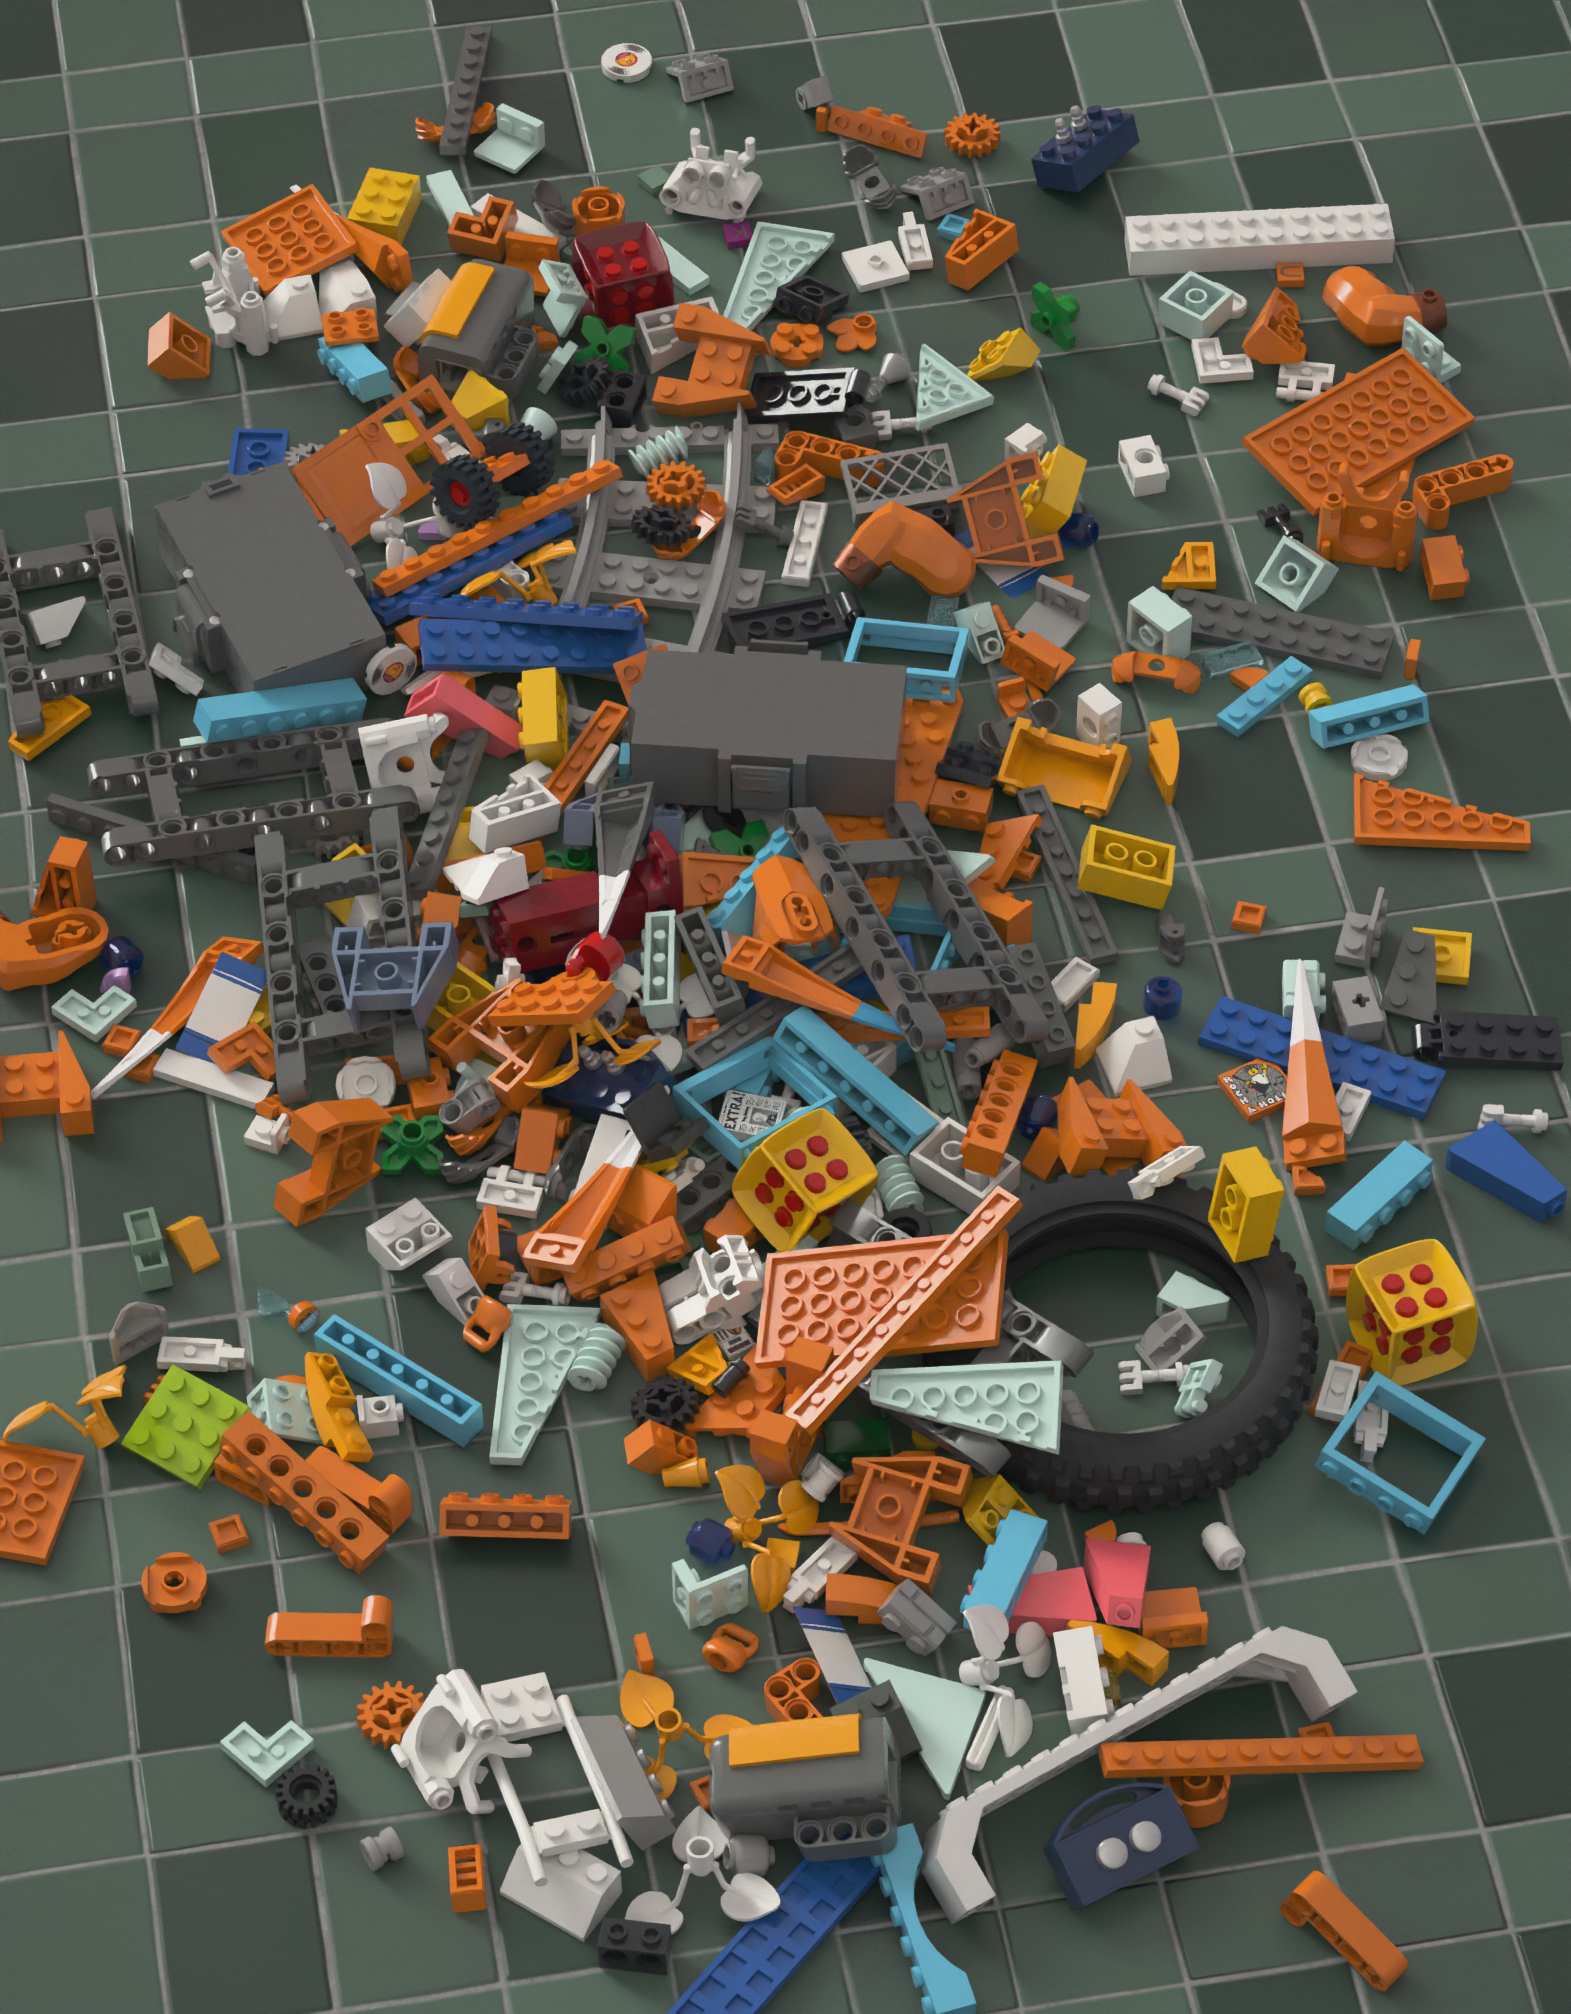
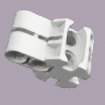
M725 1235L719 1238L717 1243L722 1249L712 1255H709L704 1248L694 1252L688 1265L689 1269L659 1285L669 1330L675 1343L680 1345L689 1344L719 1327L721 1329H734L745 1326L747 1323L742 1315L750 1312L762 1302L765 1270L759 1254L755 1249L749 1251L748 1242L743 1235Z

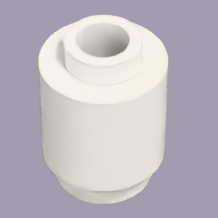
M1215 1522L1207 1526L1201 1535L1203 1539L1202 1545L1218 1569L1233 1570L1239 1567L1245 1557V1549L1230 1527L1221 1522Z

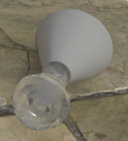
M889 353L884 356L879 377L869 385L866 397L868 402L878 401L881 398L880 391L887 384L909 378L910 362L906 356L901 353Z

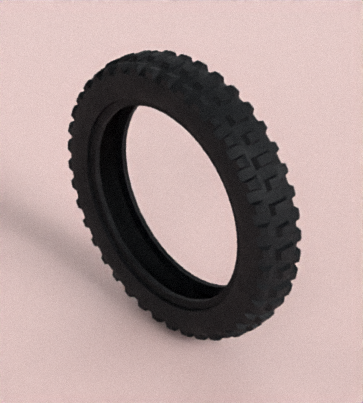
M1099 1169L1088 1170L1086 1177L1076 1179L1071 1173L1060 1175L1056 1183L1048 1185L1043 1180L1031 1184L1030 1192L1024 1195L1019 1191L1011 1193L1020 1199L1023 1207L1004 1226L1009 1234L1004 1292L1027 1271L1045 1261L1069 1252L1096 1247H1131L1159 1252L1197 1268L1218 1283L1231 1296L1246 1319L1252 1335L1255 1351L1251 1363L1237 1386L1217 1405L1198 1417L1166 1429L1131 1434L1106 1433L1083 1429L1061 1422L1059 1455L997 1438V1441L1011 1453V1457L996 1474H1000L1006 1481L1011 1478L1019 1481L1020 1490L1032 1495L1039 1490L1047 1493L1048 1501L1059 1505L1064 1500L1075 1501L1078 1509L1090 1511L1093 1505L1107 1506L1109 1513H1121L1122 1508L1135 1506L1139 1513L1151 1512L1154 1505L1165 1503L1168 1509L1181 1507L1182 1501L1192 1499V1497L1196 1501H1201L1210 1497L1212 1489L1220 1487L1226 1490L1235 1485L1236 1479L1244 1475H1251L1259 1469V1462L1264 1458H1270L1278 1450V1444H1282L1294 1429L1293 1421H1298L1303 1412V1401L1310 1398L1313 1387V1376L1311 1375L1315 1374L1317 1370L1318 1354L1315 1351L1318 1350L1319 1331L1318 1327L1314 1325L1316 1314L1312 1300L1307 1297L1308 1287L1303 1276L1295 1274L1296 1261L1290 1253L1281 1252L1280 1240L1274 1234L1268 1256L1234 1263L1207 1220L1214 1191L1204 1186L1198 1191L1188 1187L1187 1180L1175 1177L1174 1181L1168 1185L1155 1187L1153 1195L1142 1200L1133 1199L1128 1182L1137 1176H1131L1129 1169H1118L1116 1175H1102ZM984 1347L922 1353V1366L970 1365Z

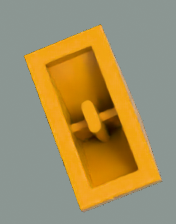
M189 1216L163 1229V1233L193 1274L221 1260L202 1217Z

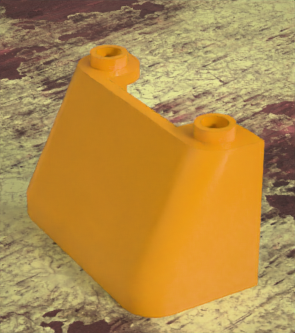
M1017 717L996 779L998 785L1003 788L1002 792L1016 797L1017 790L1044 784L1052 803L1083 811L1084 815L1093 819L1107 816L1132 761L1128 747L1113 742L1112 748L1109 750L1107 744L1101 743L1099 747L1049 733L1047 728L1041 727L1040 730L1031 727L1032 720Z

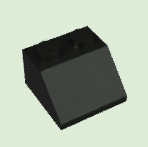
M890 1679L830 1708L833 1716L861 1713L864 1719L885 1717L898 1743L900 1761L923 1751Z

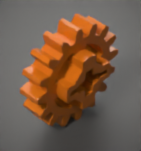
M974 112L969 116L963 113V118L954 116V122L948 121L947 128L944 130L945 145L950 146L951 152L958 151V156L960 157L966 154L968 158H972L976 154L979 158H982V153L985 152L990 155L991 149L997 150L998 143H1000V126L995 124V119L993 118L987 120L986 114L978 117L977 113Z
M671 461L670 466L661 463L660 470L653 468L652 475H647L646 494L649 495L650 502L656 501L658 508L663 505L670 508L676 507L678 512L681 511L683 506L691 509L692 502L700 503V497L705 495L706 479L703 477L702 470L696 471L694 464L686 467L685 461H682L680 465H676L674 461Z
M386 1681L382 1690L373 1686V1695L363 1694V1704L357 1705L358 1728H361L362 1737H371V1745L373 1746L383 1742L384 1750H388L390 1744H401L403 1734L424 1703L423 1693L415 1694L413 1685L403 1689L402 1681H398L395 1687H390L389 1682Z

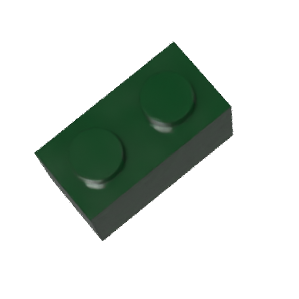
M887 1417L823 1422L825 1458L843 1472L853 1470V1458L891 1457Z

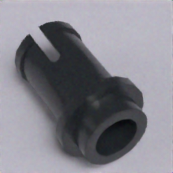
M738 1357L727 1362L728 1367L711 1385L712 1389L723 1398H728L742 1379L746 1380L749 1377V1365Z

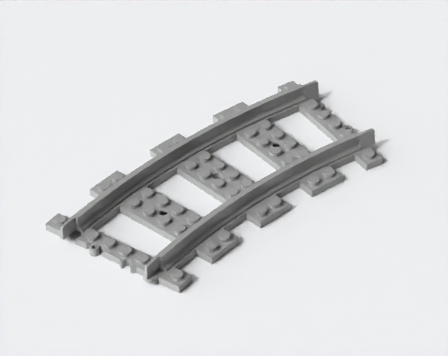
M737 402V419H733V430L729 432V429H724V425L704 427L701 422L697 421L691 423L690 428L685 426L678 427L687 443L688 453L724 452L723 485L706 484L705 492L708 489L718 491L720 496H723L727 505L724 519L713 530L717 531L711 565L604 553L608 527L632 528V517L636 509L642 510V506L651 508L652 505H656V501L650 502L649 495L646 494L647 482L616 480L558 510L571 517L573 525H579L575 544L577 554L561 556L543 563L555 595L561 596L558 606H562L563 602L580 603V608H589L591 599L623 603L639 598L641 603L646 606L699 611L687 646L645 638L646 650L666 644L669 651L728 654L717 651L725 629L721 622L722 613L760 606L766 581V571L740 568L746 532L734 526L736 508L739 504L757 510L756 518L775 526L777 499L766 492L767 487L750 485L752 451L778 450V424L749 425L741 402ZM601 406V420L595 423V429L561 430V457L587 456V470L592 468L596 462L609 460L615 464L616 455H628L627 450H632L636 454L637 445H641L646 450L645 443L647 440H651L656 445L655 436L660 435L665 439V431L670 430L675 435V427H655L650 424L649 430L646 432L637 431L636 425H632L630 428H612V421L605 410V406ZM559 478L558 484L563 483L569 478ZM692 502L691 509L683 506L680 512L677 511V514L684 513L686 514L685 519L692 521L700 512L696 508L697 504ZM753 528L750 533H763V532L758 531V530H756V529ZM558 673L560 679H561L563 673ZM575 674L619 683L616 674ZM494 684L485 701L518 722V708L522 707V700L519 699L518 690ZM567 704L568 736L571 730L579 737L595 714V711ZM628 720L613 740V742L620 743V749L621 743H629Z

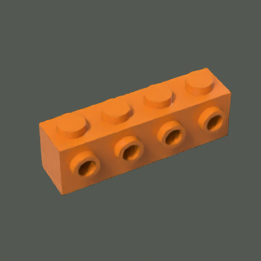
M672 1215L588 1254L577 1273L561 1272L571 1296L579 1302L590 1301L608 1289H614L627 1283L632 1278L652 1272L656 1267L667 1262L671 1263L683 1258L692 1249L682 1224Z
M451 1492L449 1497H443L440 1502L439 1536L569 1539L572 1533V1500H565L563 1495H546L545 1500L532 1499L530 1494H515L513 1499H500V1494L483 1493L481 1498H468V1493Z

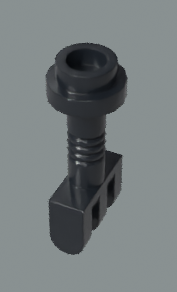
M1284 503L1277 504V510L1274 506L1267 507V513L1264 509L1257 511L1258 519L1265 528L1275 525L1282 533V537L1286 536L1303 544V533L1296 527L1291 528L1286 522L1290 520V511Z

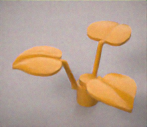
M566 540L557 545L551 542L539 548L538 551H533L520 559L516 565L521 569L530 565L536 577V580L528 584V592L504 572L491 571L469 582L460 594L470 596L493 583L498 578H502L524 595L527 601L532 599L535 603V600L552 601L553 606L558 602V598L548 582L543 563L561 556L577 554L572 540Z
M593 1013L583 1024H572L568 1028L571 1034L572 1060L568 1064L552 1069L533 1082L524 1083L527 1087L547 1088L557 1085L574 1075L580 1069L578 1066L579 1054L576 1035L578 1032L581 1037L589 1035L582 1041V1045L585 1046L592 1045L601 1039H606L619 1055L613 1061L615 1065H625L642 1058L659 1046L661 1040L654 1038V1040L635 1044L629 1049H622L611 1036L629 1025L628 1020L623 1019L615 1031L608 1033Z
M126 1364L100 1375L82 1390L81 1394L83 1397L76 1403L77 1407L91 1403L95 1411L84 1420L86 1423L85 1427L54 1403L49 1404L48 1401H44L24 1410L10 1422L3 1435L4 1442L6 1443L12 1432L37 1420L46 1412L53 1411L78 1429L83 1437L90 1435L98 1449L113 1443L120 1435L106 1414L101 1400L122 1397L123 1375L127 1369Z
M727 1466L715 1472L721 1484L726 1505L734 1515L733 1518L727 1519L724 1524V1536L732 1544L742 1543L743 1548H751L761 1552L756 1554L752 1560L751 1579L759 1606L763 1613H768L784 1600L783 1595L789 1590L787 1585L791 1581V1570L783 1557H773L770 1549L755 1544L752 1541H755L760 1536L762 1525L784 1519L786 1527L791 1534L801 1535L809 1532L817 1521L819 1503L817 1499L812 1497L801 1486L802 1481L791 1480L781 1487L778 1495V1504L783 1513L758 1520L753 1516L761 1508L758 1501L765 1494L763 1478L751 1466Z
M629 1669L624 1677L620 1692L621 1711L625 1720L636 1728H646L655 1721L660 1737L659 1754L657 1761L648 1756L652 1765L647 1769L650 1775L654 1773L663 1787L664 1791L659 1793L662 1800L668 1799L672 1795L677 1783L675 1770L670 1766L662 1765L667 1742H675L682 1737L684 1732H687L698 1742L705 1743L704 1753L709 1760L711 1743L717 1737L729 1734L731 1728L753 1725L737 1716L720 1714L709 1718L705 1722V1736H701L690 1727L689 1723H683L681 1714L673 1708L675 1697L668 1683L660 1678Z

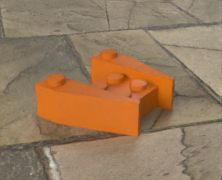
M679 303L673 329L680 341L697 343L698 347L688 381L658 377L652 398L658 413L689 418L737 411V402H741L743 410L756 408L757 404L751 392L747 391L746 388L756 353L771 354L765 338L707 307Z
M1038 451L1007 459L946 499L947 503L958 500L963 501L976 554H973L976 563L1039 567L1065 560L1058 532L1034 539L1030 538L1017 486L1044 478Z
M520 978L449 1018L428 1038L436 1056H440L441 1063L458 1074L459 1072H457L456 1068L460 1062L469 1064L482 1051L502 1063L487 1080L498 1100L516 1113H519L522 1108L526 1107L542 1089L527 1087L524 1082H533L554 1068L561 1056L562 1050L571 1038L568 1028L572 1026V1024L492 1027L487 1016L497 1008L496 1005L500 1001L507 999L514 992L516 986L523 983Z
M58 1031L59 1051L2 1056L0 1050V1142L3 1141V1118L60 1113L64 1136L95 1134L94 1108L90 1086L63 1031Z
M1068 1078L1057 1104L1059 1155L1067 1172L1073 1176H1086L1088 1170H1100L1105 1157L1141 1158L1145 1167L1179 1146H1187L1176 1126L1131 1079H1127L1119 1098L1107 1099L1083 1098L1074 1078ZM1179 1173L1178 1175L1174 1176L1173 1179H1174L1175 1177H1178V1178H1179L1180 1175H1181V1173Z
M371 1098L315 1102L294 1111L291 1117L288 1136L311 1156H314L311 1169L278 1183L273 1207L293 1225L299 1227L321 1217L382 1172V1168L373 1161L380 1129L382 1126L393 1122L394 1117Z
M797 1336L792 1347H787L782 1364L786 1366V1398L783 1404V1414L780 1415L761 1409L757 1419L750 1421L746 1432V1438L750 1439V1454L763 1480L781 1486L788 1481L799 1480V1475L817 1438H823V1423L810 1436L798 1428V1420L787 1417L785 1414L834 1362V1347Z
M941 1456L853 1458L854 1474L863 1477L864 1480L847 1526L833 1521L829 1522L831 1536L856 1552L858 1557L899 1585L909 1578L925 1594L932 1596L942 1568L940 1556L938 1553L915 1547L913 1544L930 1498L963 1508L973 1481L971 1465Z

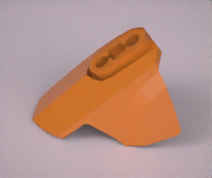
M774 855L763 862L752 873L756 889V902L751 938L772 944L783 953L785 951V943L797 945L811 942L812 950H816L818 941L825 940L826 938L832 953L839 950V935L836 925L832 921L827 904L810 877L805 864L779 855Z

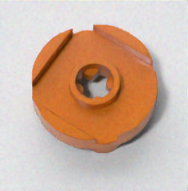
M779 324L777 331L773 333L770 340L771 355L774 359L776 356L781 360V364L787 367L802 368L811 365V361L817 357L819 360L824 352V339L819 332V327L815 324Z
M171 1552L163 1554L156 1558V1563L151 1565L149 1569L147 1566L142 1574L141 1582L144 1597L150 1604V1608L157 1613H181L188 1610H196L201 1606L202 1598L205 1596L208 1588L207 1574L204 1566L194 1561L193 1557L187 1553ZM174 1578H177L179 1583H182L177 1587L166 1585L171 1584Z

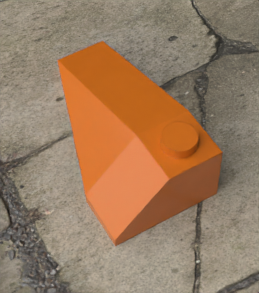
M1278 287L1273 290L1246 335L1242 348L1249 358L1258 360L1261 364L1300 363L1304 359L1307 348L1306 344L1300 340L1304 334L1297 326L1301 321L1298 306Z

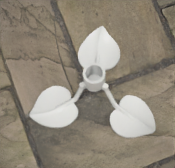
M378 462L365 466L369 473L371 489L376 502L381 508L389 510L386 514L380 516L379 521L373 522L370 528L371 536L377 543L385 542L387 544V569H394L402 565L406 559L418 556L414 548L406 546L405 540L397 539L404 529L437 521L438 532L445 538H452L453 535L465 530L464 526L462 528L456 527V522L450 524L447 521V515L442 517L439 513L442 509L439 505L436 506L434 502L433 511L435 516L404 524L401 520L390 517L401 506L399 499L406 495L407 488L404 477L397 468L387 463Z
M624 964L620 973L616 972L611 977L616 990H622L628 998L627 1005L632 997L639 1004L642 998L636 991L641 988V974L634 967ZM696 973L686 977L680 983V1000L683 1003L679 1005V1025L681 1014L685 1008L691 1018H707L714 1014ZM677 1026L651 1028L653 1036L642 1035L635 1042L641 1043L654 1040V1038L661 1040V1044L651 1051L673 1072L680 1064L683 1056L682 1046L677 1040ZM645 1055L640 1059L649 1061L650 1057Z
M988 1604L978 1605L965 1610L963 1614L970 1625L975 1645L981 1656L963 1661L959 1668V1676L961 1682L965 1685H980L981 1691H991L1003 1695L997 1703V1720L1006 1757H1011L1027 1743L1031 1736L1033 1726L1031 1712L1023 1699H1015L1013 1692L990 1684L999 1677V1667L1023 1662V1668L1028 1677L1035 1678L1044 1675L1050 1666L1051 1647L1045 1631L1038 1623L1033 1621L1025 1622L1020 1625L1016 1633V1647L1020 1656L997 1662L994 1661L1005 1650L1003 1642L1008 1638L1009 1626L1004 1613L998 1607Z
M698 1806L682 1821L672 1841L675 1856L679 1860L687 1862L683 1866L684 1872L675 1899L671 1902L664 1893L656 1891L645 1892L631 1902L625 1919L671 1925V1935L676 1933L683 1924V1914L676 1907L681 1902L690 1873L700 1877L708 1875L711 1871L715 1873L721 1887L726 1890L721 1896V1908L727 1916L737 1921H753L774 1912L780 1906V1898L776 1890L765 1879L752 1873L736 1874L731 1881V1885L725 1881L719 1869V1863L714 1860L723 1855L724 1845L729 1840L724 1836L718 1823L701 1806Z

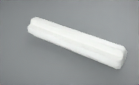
M1004 1685L998 1687L1014 1693V1690ZM995 1693L965 1759V1766L968 1769L979 1772L986 1762L999 1732L997 1703L1003 1695Z

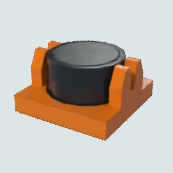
M488 1205L484 1207L468 1241L470 1273L482 1293L487 1283H510V1275L515 1273L514 1265L517 1255L516 1231L511 1230L510 1222L497 1218V1207Z

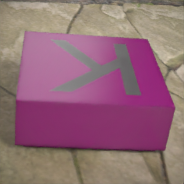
M748 221L722 225V232L728 249L749 246L753 235Z

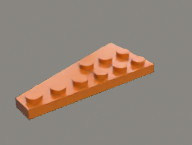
M1354 773V845L1530 851L1529 821L1497 812L1489 815L1477 811V807L1467 804L1464 808L1451 804L1452 800L1411 788L1400 790L1389 787L1390 782L1379 780L1378 783L1364 780V775Z

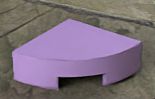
M437 521L422 524L418 530V539L446 540L438 532Z
M117 968L106 973L102 979L100 993L107 992L115 985L130 995L129 969Z

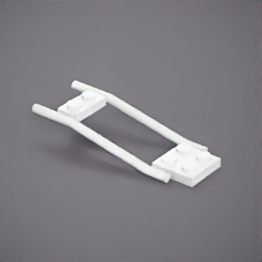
M545 1672L481 1685V1696L498 1723L496 1736L506 1738L507 1742L562 1731V1727H566L601 1811L594 1809L535 1822L530 1827L502 1757L496 1754L487 1756L517 1830L535 1885L541 1887L548 1883L539 1855L543 1858L606 1844L610 1839H612L621 1867H630L634 1861L622 1827L615 1819L570 1722L576 1715L569 1696L561 1695L554 1700Z

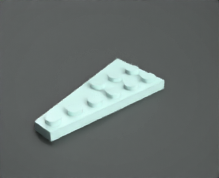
M758 221L723 316L752 331L774 307L777 288L803 276L834 242V233Z
M507 1304V1308L512 1311L511 1326L504 1332L489 1456L490 1464L522 1466L568 1379L567 1373L572 1368V1363L577 1358V1354L588 1332L591 1330V1326L593 1323H598L601 1317V1308Z
M1060 1360L877 1369L871 1372L870 1401L876 1406L1059 1455L1064 1366Z

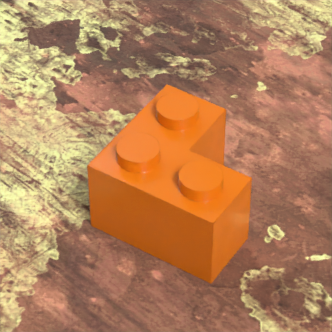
M489 196L481 217L455 212L447 231L451 250L501 262L506 250L505 236L507 231H514L518 222L514 201Z
M538 1103L522 1108L513 1169L546 1174L562 1151L559 1150L560 1141L566 1139V1135H569L572 1131L573 1117H569L570 1109Z

